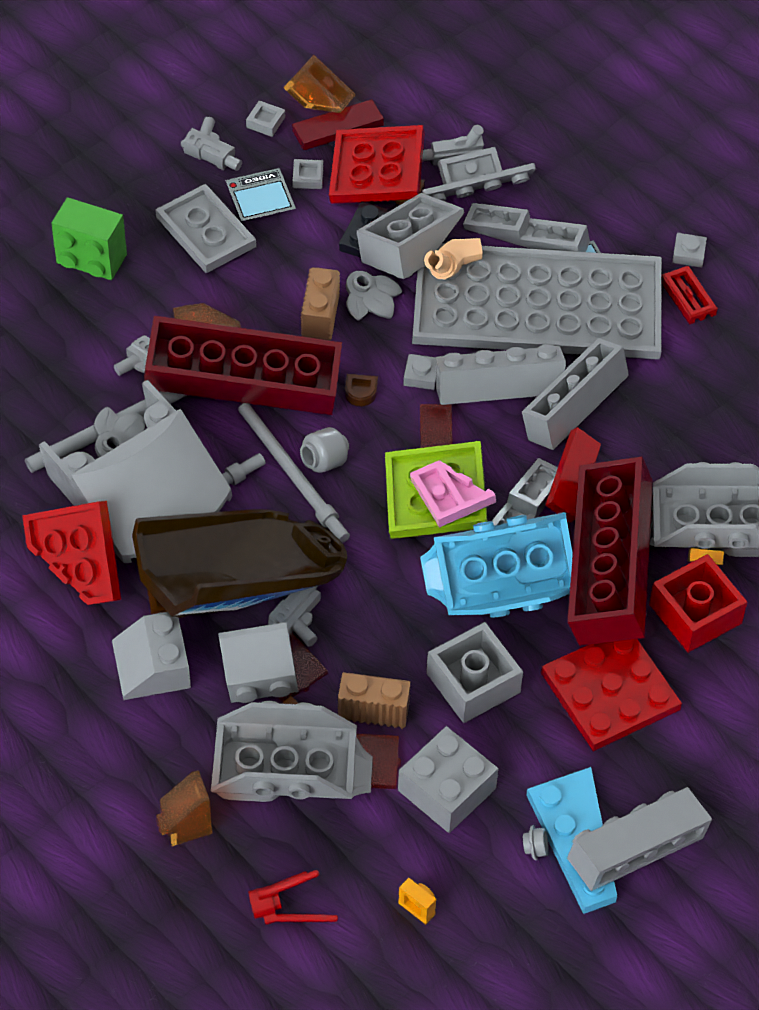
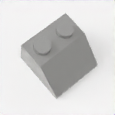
M168 612L143 616L112 640L123 700L191 688L189 665L178 617H172Z
M287 622L218 633L231 703H249L258 698L284 697L290 693L298 692Z

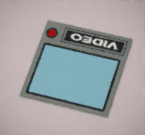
M280 168L225 180L241 221L296 209Z

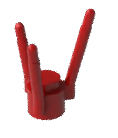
M318 870L309 873L304 871L270 886L248 891L254 919L263 917L265 925L275 922L338 921V916L324 914H276L275 910L282 909L279 892L318 877Z

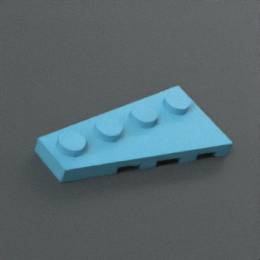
M591 767L528 788L526 796L541 827L546 829L548 842L583 914L616 903L617 892L614 881L590 891L567 859L573 845L572 841L576 835L587 829L593 831L603 825Z

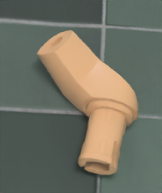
M480 238L452 239L438 251L435 250V253L432 250L429 251L424 258L425 265L437 279H449L463 265L482 259Z

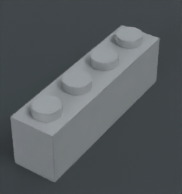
M598 338L522 411L528 440L554 450L570 434L571 430L576 428L629 376L624 347Z
M549 344L541 345L538 348L523 349L513 347L506 351L492 352L480 350L473 354L448 353L445 356L436 357V390L440 404L447 405L539 396L565 370L566 360L560 346Z
M688 787L676 793L669 791L662 795L658 801L650 805L640 804L626 816L621 818L618 816L612 817L600 828L593 831L587 829L580 832L572 841L573 845L567 859L590 891H593L703 839L712 818Z

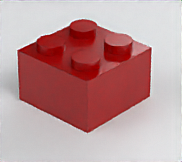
M707 554L654 582L649 605L687 653L742 624L747 601Z

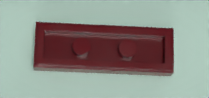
M371 99L293 123L292 131L302 149L307 150L335 141L336 130L384 126V118Z

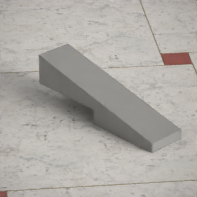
M473 203L463 223L465 230L530 249L586 252L590 243L587 225L532 219L527 209Z
M538 458L510 491L507 503L492 520L494 526L506 524L507 518L518 515H526L527 519L537 518L545 508L558 467Z

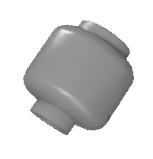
M327 427L305 436L300 448V456L306 467L314 472L323 473L342 466L346 462L349 443L347 438L337 429Z

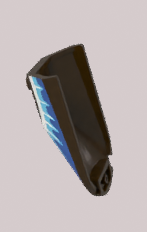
M266 509L137 518L132 533L141 582L172 617L179 618L186 617L187 615L233 611L326 584L336 579L343 572L347 561V551L343 543L332 532L310 520L305 521V523L288 519L289 513Z

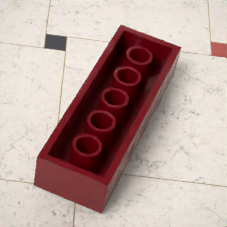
M154 316L144 381L148 380L158 391L332 415L336 397L342 342Z
M642 456L579 466L568 624L579 646L645 638L653 480Z

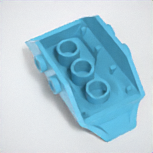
M563 512L527 519L526 515H518L507 518L506 524L494 526L493 521L481 522L473 525L474 530L434 537V545L427 553L420 557L427 595L441 601L447 607L448 615H484L490 613V617L495 618L509 615L510 609L523 607V611L538 610L543 608L542 603L551 602L570 594L573 552L566 513Z

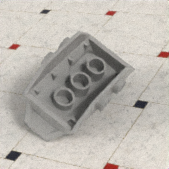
M738 462L730 464L687 463L653 482L649 545L654 547L721 549L729 556L759 557V467L754 464Z
M275 701L251 702L218 718L211 792L217 793L220 797L227 800L258 802L273 801L279 796H290L294 799H305L308 797L352 799L356 795L371 793L373 756L362 747L357 739V725L323 706H315L305 702L296 705L279 704Z

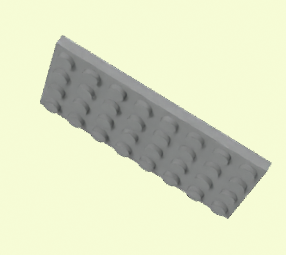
M442 243V244L440 245V247L437 249V251H438L445 243ZM482 246V259L463 265L449 279H437L426 265L417 271L412 344L508 350L513 347L523 349L538 348L541 345L549 344L560 346L562 353L582 354L592 343L600 338L623 346L625 357L660 359L661 257Z

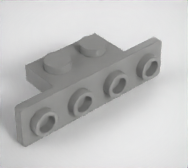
M491 147L439 160L437 164L444 185L424 189L421 193L445 201L446 197L457 195V198H463L473 194L474 190L484 188L485 191L498 189L502 186L501 183L510 181L513 184L524 183L530 179L529 177L536 170L534 163L502 170L496 148Z

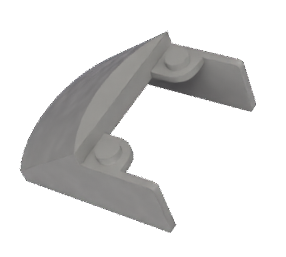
M148 380L142 383L147 405L144 413V422L147 429L96 460L85 452H74L60 459L45 441L39 444L47 475L74 506L107 501L114 552L123 563H132L131 558H136L132 533L137 518L219 512L227 500L230 502L232 498L230 486L182 410L176 411Z

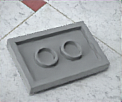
M206 184L156 209V218L205 273L256 247L255 237Z

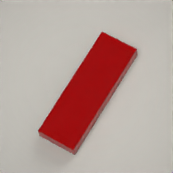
M578 427L570 431L545 506L557 514L565 512L568 522L574 521L576 517L579 466L595 463L601 446L598 441Z

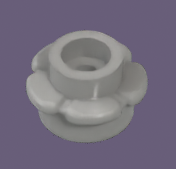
M531 825L529 833L523 834V846L525 854H531L534 860H538V857L548 856L549 847L546 829L535 828L534 825Z

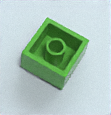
M67 197L51 223L56 262L66 268H74L89 273L92 276L112 281L127 256L123 214Z

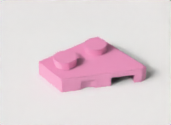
M440 460L410 473L411 482L439 527L496 503V496L492 490L487 489L484 491L473 484L471 478L462 473L454 472L452 467Z

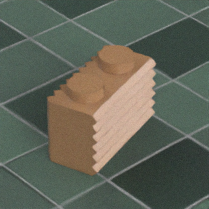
M314 267L309 269L307 288L301 312L302 337L323 340L332 339L340 295V272L338 270Z
M343 672L338 694V715L348 721L352 720L354 723L356 721L360 723L366 722L367 724L372 722L374 725L379 723L381 726L386 724L387 727L392 725L394 728L399 726L403 729L406 727L411 681Z

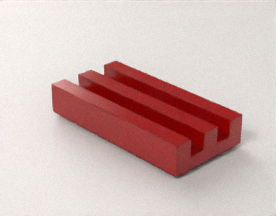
M689 266L662 274V285L689 325L695 323L697 318L701 321L706 319L708 314L710 317L717 314L718 308ZM683 275V277L685 278V280L692 288V290L694 291V293L696 294V296L698 297V299L704 307H700V305L693 296V292L691 291L689 286H686V284L680 276Z

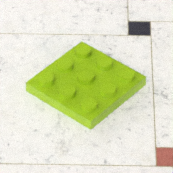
M481 441L385 452L388 524L391 539L474 529L473 525L488 522L487 507L439 527L411 482L410 477L411 472L440 460L452 467L454 472L462 473L471 478L475 486L485 491Z

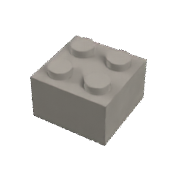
M486 622L428 652L427 675L463 724L521 692L523 671Z
M446 726L399 769L398 791L450 833L496 789L498 768Z

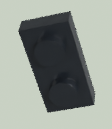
M361 201L339 242V251L361 258L357 230L389 212V209Z

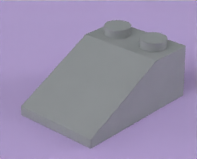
M423 193L414 196L357 230L361 262L398 278L405 279L412 276L414 272L425 266L424 258L426 254L431 250L435 253V250L440 247L463 216V208Z

